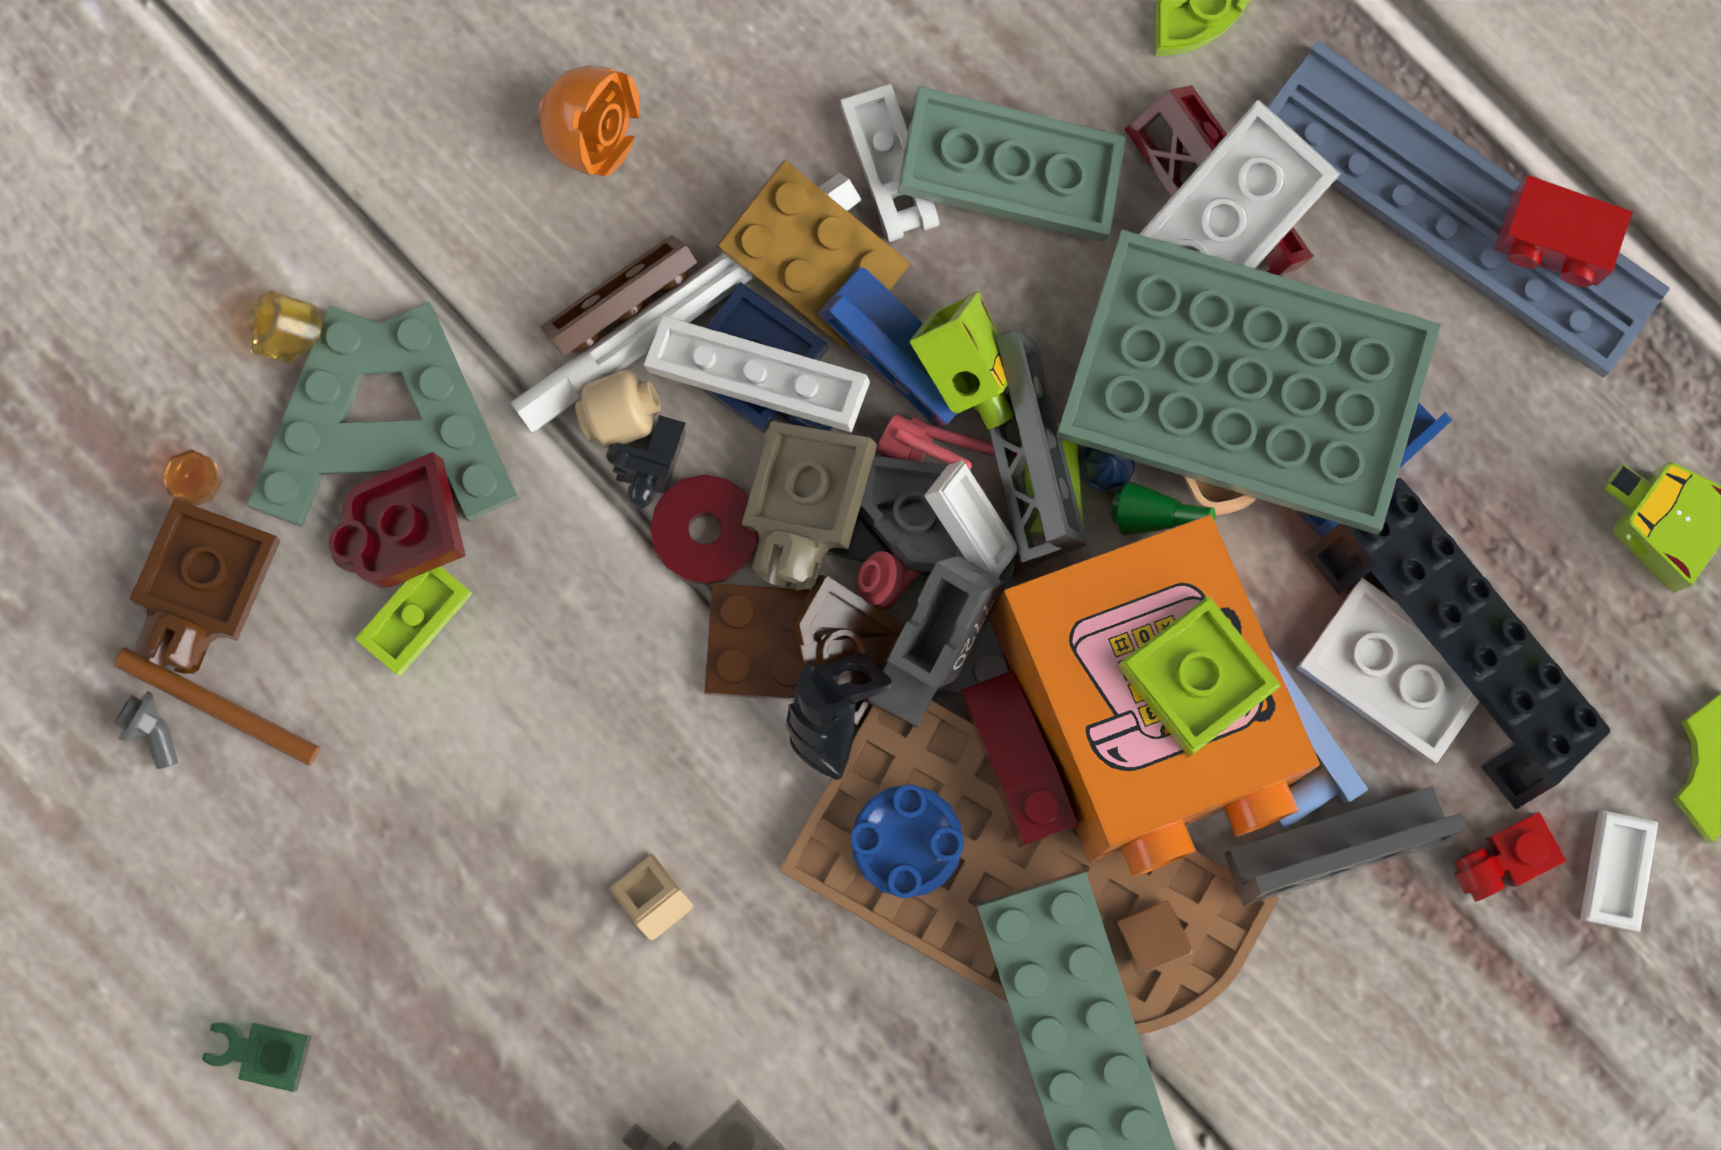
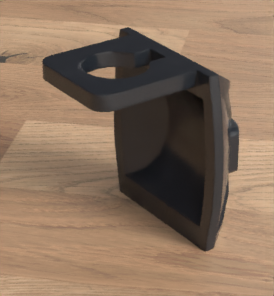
M854 653L818 666L813 661L807 662L800 674L794 701L789 704L786 717V726L790 732V746L800 759L818 772L835 780L842 779L852 747L855 702L889 691L892 683L891 678L864 653ZM849 670L863 672L871 679L870 682L862 685L849 682L840 685L837 683L840 674Z

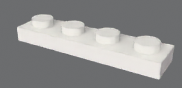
M663 315L643 364L647 372L848 432L853 430L870 384L867 374Z

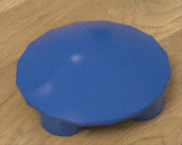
M914 785L889 787L870 798L856 816L851 835L853 858L864 878L880 891L900 898L926 895L945 884L958 867L964 847L961 823L950 804L934 791Z

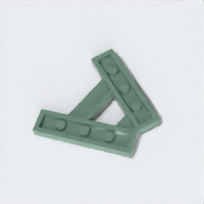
M430 301L382 323L374 322L329 305L247 506L253 510L303 527L323 475L382 473L431 452L443 458L447 476L469 521L519 499ZM402 373L422 417V420L345 423L364 375Z

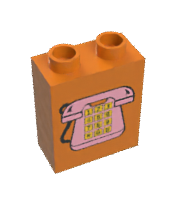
M1212 514L1003 591L989 616V620L1009 669L1016 676L1058 770L1078 823L1075 829L1090 863L1122 851L1132 877H1136L1196 852L1186 828L1189 824L1225 811L1235 837L1273 824L1299 811L1289 786L1320 766V762ZM1207 596H1210L1280 683L1281 687L1192 756L1188 757L1117 666L1122 660Z

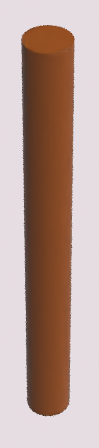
M126 647L119 652L115 659L114 667L308 766L313 764L319 754L320 746L165 667L148 661L140 654Z

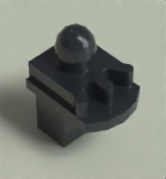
M659 415L647 451L621 443L610 444L606 458L614 465L612 472L617 474L616 480L632 484L629 485L627 491V499L631 506L636 509L644 508L653 500L655 495L653 491L664 494L668 490L686 435L685 422Z

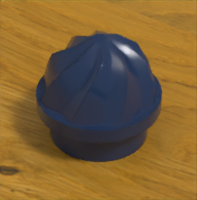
M1090 447L1084 450L1080 459V472L1084 481L1091 488L1099 492L1110 493L1122 489L1132 478L1135 469V461Z

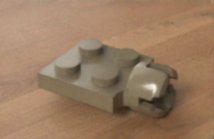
M771 421L741 524L748 530L758 532L759 543L752 564L754 574L777 586L787 588L792 582L796 583L795 590H810L817 582L823 557L831 548H849L877 444L871 438Z

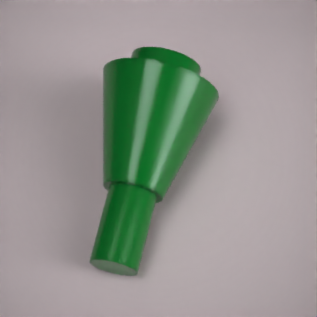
M1132 481L1126 483L1123 490L1115 494L1111 508L1112 520L1118 524L1122 535L1172 529L1211 514L1214 521L1216 518L1213 507L1182 504L1177 499Z

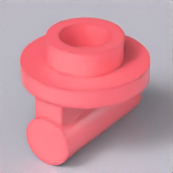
M884 551L876 552L864 562L859 570V595L875 607L888 611L922 572L908 570L893 554Z

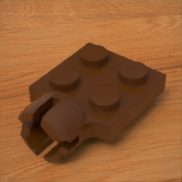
M174 499L129 598L134 604L146 608L147 619L135 644L136 651L148 661L161 667H166L169 664L175 667V672L195 674L199 670L211 642L218 637L237 641L279 546L280 540L278 537Z

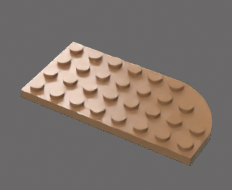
M933 701L930 702L917 728L872 706L852 741L849 759L842 779L835 780L831 778L779 869V872L1007 1003L1008 1000L977 903L1085 869L1139 1035L1166 1028L1194 1015L1228 988L1242 969L1279 900L1275 896L1243 906L1231 871L1197 851L1166 866L1132 877L1122 851L1090 863L1075 827L1019 848L973 724ZM914 785L932 790L947 801L961 823L964 841L958 867L945 884L926 895L913 896L911 898H900L884 893L867 881L854 861L851 843L856 816L868 800L889 787ZM1168 900L1190 941L1194 953L1148 973L1138 975L1116 921Z

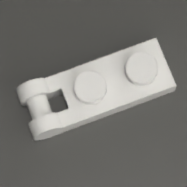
M888 84L840 100V108L876 206L887 242L904 238L903 232L921 227L923 231L938 227L939 218L934 202L912 197L914 206L898 212L893 202V198L903 195L897 193L908 130L892 85Z

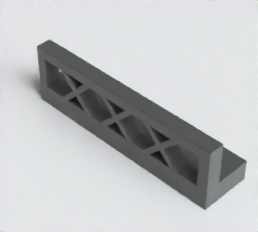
M1015 329L997 336L996 339L1010 392L1007 400L1016 416L1022 446L1019 448L1008 442L1005 429L1010 420L989 429L1021 563L1029 566L1087 545L1062 441L1060 438H1057L1058 425L1037 343ZM1011 451L1017 453L1014 461L1012 459ZM1026 463L1035 494L1033 499L1021 493L1018 484V478ZM1023 501L1030 504L1026 512L1024 509ZM1040 514L1046 542L1048 543L1034 547L1030 529Z
M1432 786L1233 847L1227 850L1224 855L1242 904L1246 906L1447 843L1468 829L1462 813L1445 818Z

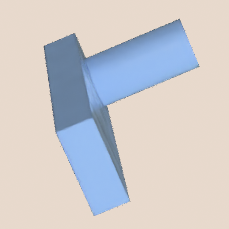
M1271 650L1320 762V766L1289 786L1299 811L1277 821L1281 828L1285 830L1336 795L1342 803L1350 802L1367 791L1368 788L1278 657Z

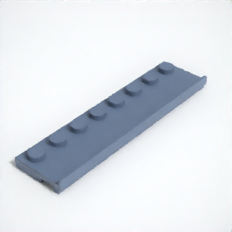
M1321 41L1315 43L1310 53L1268 106L1275 115L1341 173L1331 184L1333 187L1602 378L1612 371L1646 323L1645 321L1657 304L1670 290V287L1620 252L1613 272L1598 286L1591 285L1589 287H1579L1566 283L1560 279V273L1540 266L1530 269L1511 263L1507 259L1508 255L1495 251L1494 248L1513 191L1521 182Z

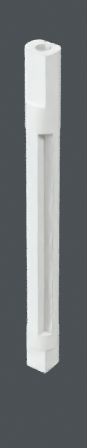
M838 173L819 187L846 210H849L861 201L850 179L841 173ZM722 253L511 401V405L530 432L534 433L581 400L582 389L587 383L622 371L646 354L650 349L662 315L690 323L731 294L740 282L745 284L753 277Z

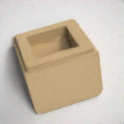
M653 853L609 887L635 925L649 940L656 939L693 908L692 902Z

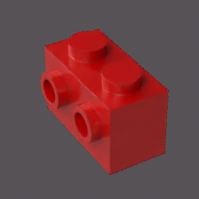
M1527 175L1513 191L1494 250L1508 255L1507 259L1520 267L1535 269L1540 266L1560 273V279L1571 285L1579 287L1598 286L1614 270L1633 211Z

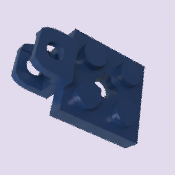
M741 282L706 327L714 331L818 361L822 359L829 349L827 342ZM700 388L763 434L769 429L771 421H775L780 413L781 417L792 425L828 431L833 429V427Z

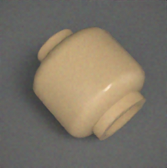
M627 369L587 383L582 389L581 400L576 402L575 408L579 424L587 439L591 442L597 440L603 447L609 448L610 444H626L651 434L655 423L654 413L661 411V403L652 382L648 380L642 383L634 372Z

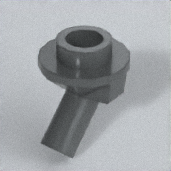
M146 691L141 699L131 695L114 722L115 725L123 728L118 739L124 742L147 736L156 769L177 764L178 760L170 730L166 722L158 715L153 693Z

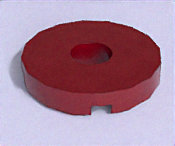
M700 475L681 480L665 491L654 508L650 531L655 553L668 570L685 582L710 585L712 583L728 581L750 562L757 550L758 532L750 531L741 525L749 497L743 489L726 478ZM710 516L720 523L721 532L717 540L710 544H699L692 539L690 527L699 517Z

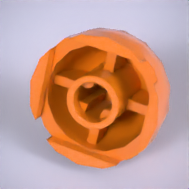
M595 65L571 69L561 75L541 99L539 118L543 141L549 152L558 162L580 173L593 176L597 174L604 177L611 175L622 165L632 148L635 136H625L629 127L630 117L639 119L640 101L637 86L633 78L628 74L618 72L612 68Z

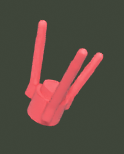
M895 414L891 419L877 447V452L888 458L923 462L928 454L948 464L963 460L969 470L972 468V463L969 460L932 443L933 438L995 456L991 442L930 425L915 416L909 420L899 414ZM1011 451L1013 460L1015 459L1017 453Z

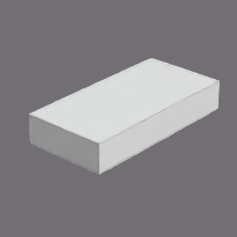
M961 460L949 464L924 496L964 558L999 578L1017 553V543L964 461Z
M1608 811L1598 812L1580 916L1581 921L1640 932L1658 822Z

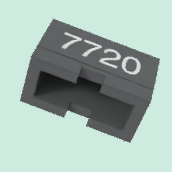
M961 556L936 562L917 600L919 603L912 619L906 622L887 661L934 689L956 681L1006 583Z

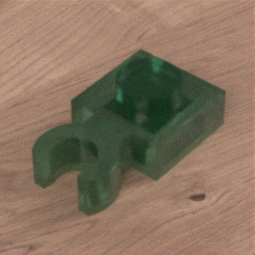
M218 1022L211 1024L210 1031L224 1034L228 1038L229 1047L222 1055L212 1052L203 1053L202 1060L212 1066H224L235 1061L242 1062L238 1079L290 1092L298 1091L312 1035L255 1022L252 1023L249 1037H245L242 1031L232 1023Z

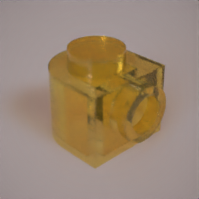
M270 290L249 306L251 352L290 364L309 347L313 346L320 336L321 319L318 317L316 306L311 302Z

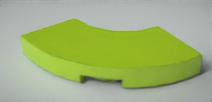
M1157 0L1155 5V57L1183 54L1209 44L1225 33L1239 19L1250 0Z
M1721 692L1681 721L1691 742L1692 765L1686 783L1672 798L1706 843L1714 842L1721 836Z

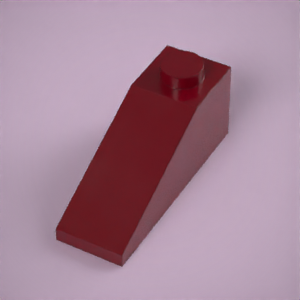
M1010 671L961 689L962 697L1019 848L1077 826V820L1058 770L1014 672Z

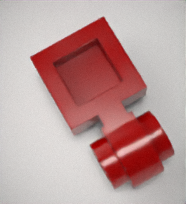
M1536 812L1486 837L1494 853L1493 855L1489 856L1485 848L1481 847L1455 860L1454 863L1458 871L1454 875L1464 894L1471 893L1474 901L1477 902L1504 889L1505 885L1501 880V877L1506 875L1512 887H1519L1567 861L1541 813Z

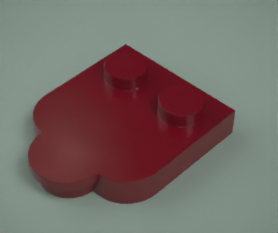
M431 452L354 486L347 494L343 503L342 514L344 521L334 528L329 538V550L338 567L350 573H357L365 581L380 588L395 586L465 557L443 458Z

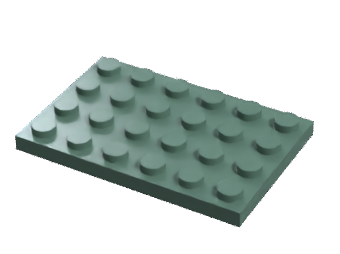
M1122 229L1057 432V438L1378 535L1383 528L1441 324Z

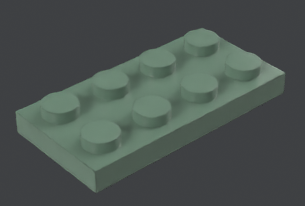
M919 86L914 97L897 193L1105 242L1110 236L1126 136Z

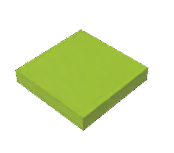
M1207 596L1122 660L1117 666L1188 757L1192 756L1281 687L1280 683L1210 596Z

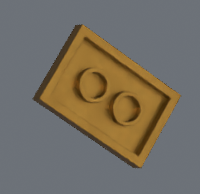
M786 160L780 163L716 245V248L840 348H846L848 343L817 314L819 310L858 268H866L890 291L911 264Z

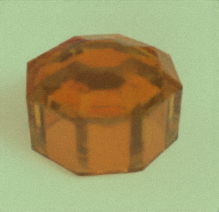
M192 449L172 456L162 474L168 494L174 499L193 506L213 500L222 483L216 462Z

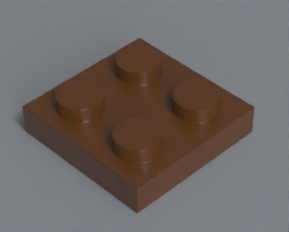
M712 583L705 695L794 701L799 677L802 672V665L792 621L810 590Z

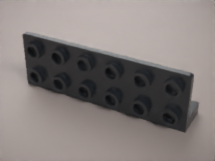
M1402 478L1396 479L1383 528L1378 535L1339 524L1304 552L1338 595L1371 570L1506 733L1512 743L1493 754L1480 767L1515 809L1520 808L1558 785L1610 733V727L1601 718L1598 711L1586 700L1566 676L1562 668L1551 658L1531 634L1527 626L1516 616L1492 587L1489 580L1481 574L1457 545L1454 538L1446 532L1422 503L1419 496L1411 490Z

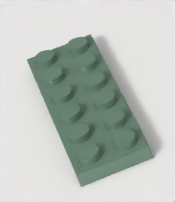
M1085 869L978 902V911L1055 1149L1176 1150Z

